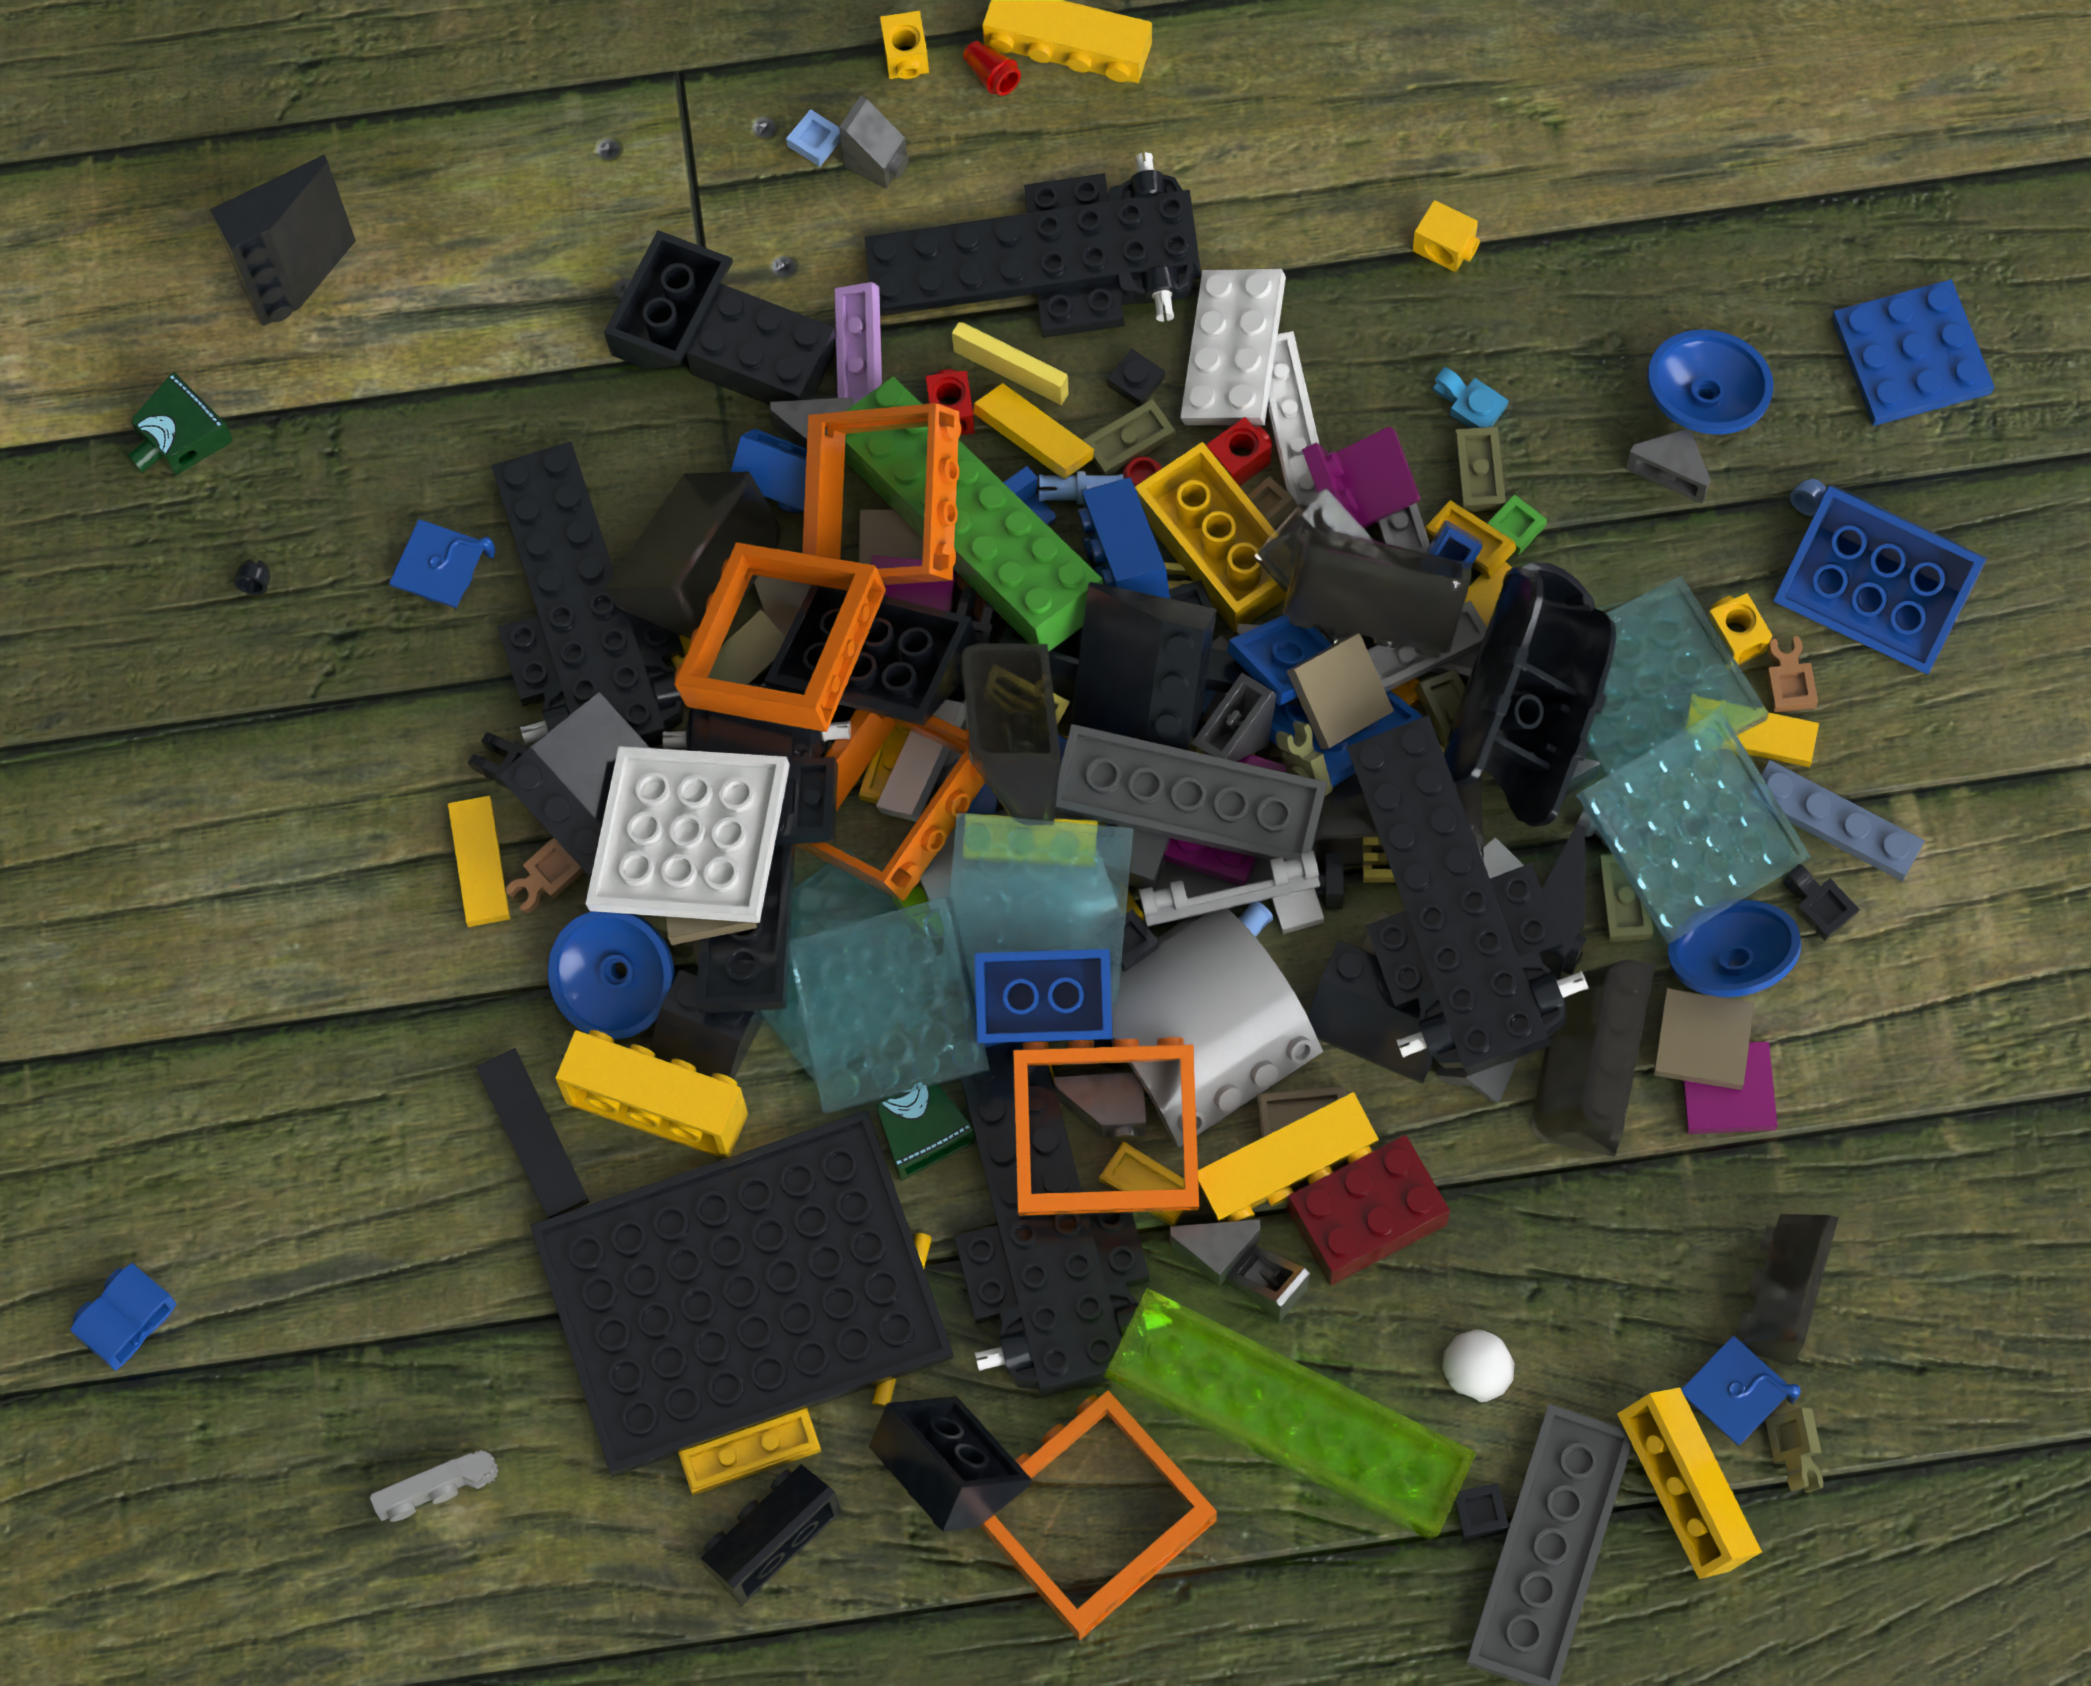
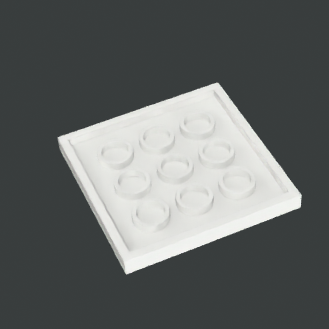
M619 746L586 899L588 909L596 912L760 923L790 767L787 757Z

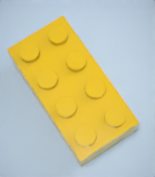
M1203 442L1135 486L1152 531L1176 561L1183 566L1193 581L1202 580L1211 604L1217 609V612L1234 633L1237 632L1238 624H1249L1303 587L1304 565Z
M575 1030L555 1077L567 1105L721 1159L731 1157L748 1116L741 1087L737 1086L738 1083L734 1079L719 1073H713L712 1077L696 1072V1068L683 1060L672 1059L670 1063L655 1058L654 1052L639 1045L632 1044L630 1048L614 1044L612 1037L596 1030H590L589 1034Z

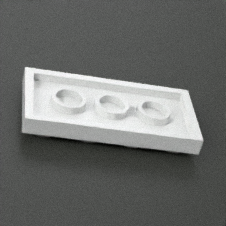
M1282 269L1202 270L1180 416L1184 425H1234L1244 417L1252 425H1265L1286 280Z

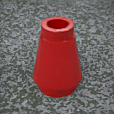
M980 41L972 42L965 49L963 59L968 63L989 93L1005 96L1017 87L1021 79V72L1016 61L982 44Z

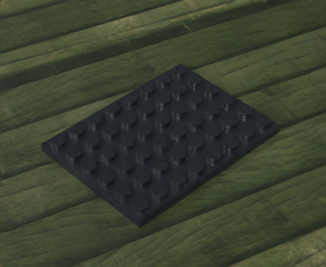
M868 1110L530 1225L612 1477L679 1454L678 1452L804 1408L809 1409L954 1358Z

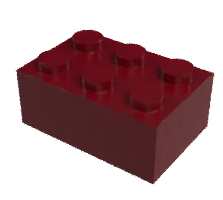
M1407 1135L1290 1194L1287 1205L1289 1215L1330 1286L1446 1226L1450 1214L1449 1207Z

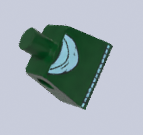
M173 372L133 416L131 424L141 442L130 450L126 457L141 474L159 459L172 473L180 474L227 446L233 439L226 423Z
M898 1067L889 1071L881 1078L890 1097L880 1101L876 1107L898 1177L901 1181L975 1144L972 1126L932 1077L925 1078L913 1085L905 1068Z

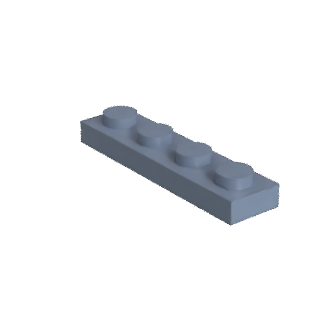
M1769 760L1748 799L1749 802L1902 882L1925 840L1771 760Z

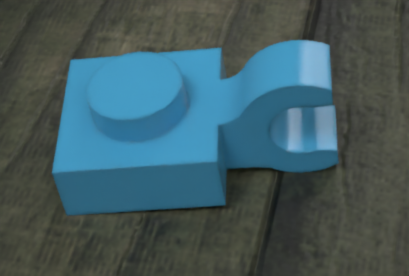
M1444 367L1435 378L1437 383L1432 390L1454 404L1449 415L1468 428L1492 427L1508 406V399L1476 378L1466 386L1462 379L1447 367Z

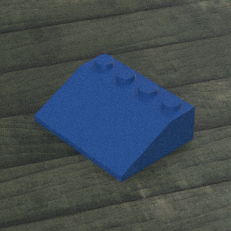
M1830 485L1773 602L1929 675L1988 557L1834 485Z

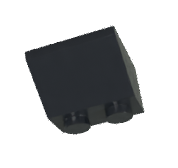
M680 969L660 1008L649 1050L655 1053V1058L669 1063L672 1059L688 1062L696 1068V1072L712 1077L713 1073H719L734 1079L764 1020L762 1012L759 1010L699 1013L696 1007L698 977Z

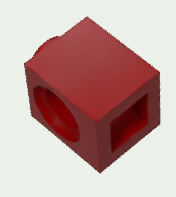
M945 369L938 371L934 375L926 376L929 404L937 403L959 411L961 435L975 434L967 371L957 372L956 370ZM947 397H954L959 400L952 405L941 403Z
M1246 417L1206 444L1207 448L1239 487L1271 464L1272 441L1269 435L1261 426L1257 425L1254 427ZM1244 448L1251 453L1247 456H1237L1232 451Z

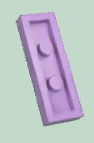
M873 282L835 288L838 398L854 397L855 404L882 385L879 286Z

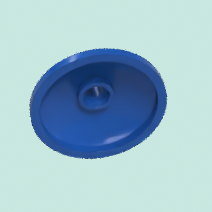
M1691 330L1672 336L1657 348L1648 367V389L1657 407L1672 421L1696 432L1729 434L1744 430L1756 423L1765 414L1773 395L1771 370L1761 354L1742 339L1720 331Z
M1733 900L1705 907L1685 919L1677 927L1670 939L1668 956L1674 975L1690 989L1715 997H1742L1771 987L1793 969L1801 953V937L1795 921L1782 909L1760 901Z
M591 911L575 918L556 938L548 962L550 990L557 1007L566 1019L587 1034H589L590 1030H596L609 1035L613 1039L628 1038L651 1027L657 1021L660 1008L675 980L673 959L665 940L654 926L637 914ZM618 962L626 966L627 973L625 977L620 976L616 970Z

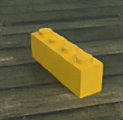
M991 0L983 22L984 45L991 47L999 53L1007 54L1012 52L1029 56L1032 60L1039 63L1053 62L1068 66L1076 72L1086 73L1089 71L1105 75L1116 82L1129 81L1139 84L1152 45V22L1064 0Z
M1352 1092L1198 1170V1185L1218 1223L1246 1221L1255 1215L1252 1210L1253 1208L1267 1201L1271 1207L1288 1200V1196L1294 1193L1292 1188L1306 1181L1312 1184L1333 1173L1332 1168L1346 1161L1350 1164L1373 1152L1372 1148L1378 1146L1379 1139L1355 1093Z
M1680 1387L1649 1393L1617 1413L1698 1579L1729 1572L1762 1553Z

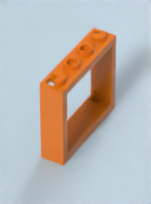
M933 403L808 415L802 553L840 560L846 434L928 427L922 566L881 568L877 570L884 585L953 581V566L956 562V551L954 548L955 523L958 518L956 506V486L959 478V465L957 462L958 439L961 435L959 411Z
M736 542L730 557L723 563L721 578L715 592L711 593L707 599L706 612L700 626L692 633L690 649L686 658L678 666L675 673L674 684L686 706L827 732L886 592L885 585L876 566ZM752 575L848 591L804 695L708 678Z
M857 709L849 720L851 722L850 739H836L824 756L835 757L838 763L836 811L897 723L962 754V756L883 871L826 842L796 844V846L904 902L912 889L918 884L935 855L942 849L946 839L961 817L968 811L970 804L985 782L991 777L1001 759L981 738L932 715L922 726Z
M1181 1037L1158 1038L1157 1046H1139V1039L1112 1040V1047L1094 1048V1041L1074 1040L1067 1042V1049H1050L1049 1042L1040 1041L1022 1043L1023 1050H1013L1019 1216L1199 1210L1193 1044L1184 1045V1038ZM1180 1061L1185 1189L1031 1194L1028 1066Z
M1109 1390L1099 1398L1096 1394L1089 1396L1076 1409L1075 1412L1078 1416L1065 1427L1061 1423L1054 1426L1042 1438L1041 1442L1044 1445L1031 1457L1028 1453H1024L1015 1461L1032 1479L1108 1414L1192 1509L1078 1609L995 1515L980 1526L1079 1641L1217 1521V1511Z

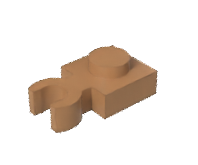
M1799 636L1793 637L1791 642L1792 652L1783 653L1779 650L1777 639H1771L1768 656L1772 663L1777 665L1776 667H1769L1767 671L1773 713L1816 709L1818 697L1811 663H1798L1803 649Z
M553 837L523 864L530 875L526 879L512 881L507 886L505 892L513 898L521 890H527L529 893L528 899L521 904L520 909L528 914L538 907L542 893L546 891L555 899L585 871Z

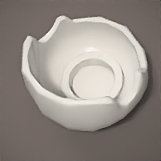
M1477 1329L1459 1334L1453 1338L1444 1350L1442 1369L1445 1378L1449 1381V1385L1457 1393L1470 1396L1479 1402H1488L1503 1395L1510 1386L1514 1377L1515 1363L1505 1343L1499 1337L1487 1331Z

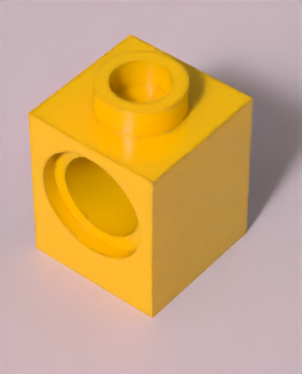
M920 11L881 16L882 39L889 79H912L920 74L929 73ZM903 46L912 47L910 50L906 51L898 50L900 47Z
M1434 200L1414 232L1413 252L1457 272L1463 260L1471 261L1480 243V239L1476 238L1478 221Z
M1748 593L1735 599L1733 596L1724 597L1714 603L1709 611L1705 628L1729 669L1767 652L1772 634ZM1739 623L1745 627L1746 631L1734 632L1727 627V624Z

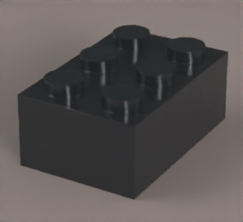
M721 284L686 355L691 375L770 405V402L813 400L836 354V335L833 326Z

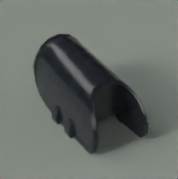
M1524 562L1508 570L1504 576L1501 592L1443 753L1456 787L1475 782L1482 771L1485 770L1492 775L1504 791L1509 807L1517 820L1526 823L1528 826L1538 827L1548 825L1556 819L1578 761H1585L1590 746L1586 742L1595 715L1602 713L1607 700V696L1603 692L1616 645V626L1614 620L1602 610L1596 609L1593 597L1579 580L1566 570L1550 563Z

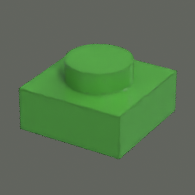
M1514 494L1487 524L1514 540L1516 544L1515 553L1520 555L1545 528L1547 519Z

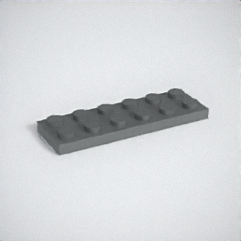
M1071 724L1050 807L1051 811L1264 860L1270 861L1271 859L1283 857V860L1287 861L1300 858V853L1312 850L1327 790V782Z
M1548 1404L1466 1665L1527 1686H1558L1632 1447V1443L1624 1428Z

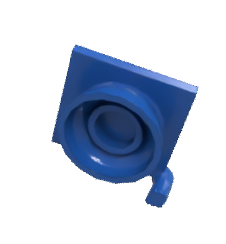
M418 519L389 585L421 596L429 601L438 602L457 609L463 593L471 584L473 571L483 550L487 557L493 558L496 551L495 545L489 537L479 540Z
M1734 1335L1681 1389L1685 1398L1738 1447L1785 1398H1787L1790 1404H1794L1801 1393V1389L1797 1384L1788 1385Z

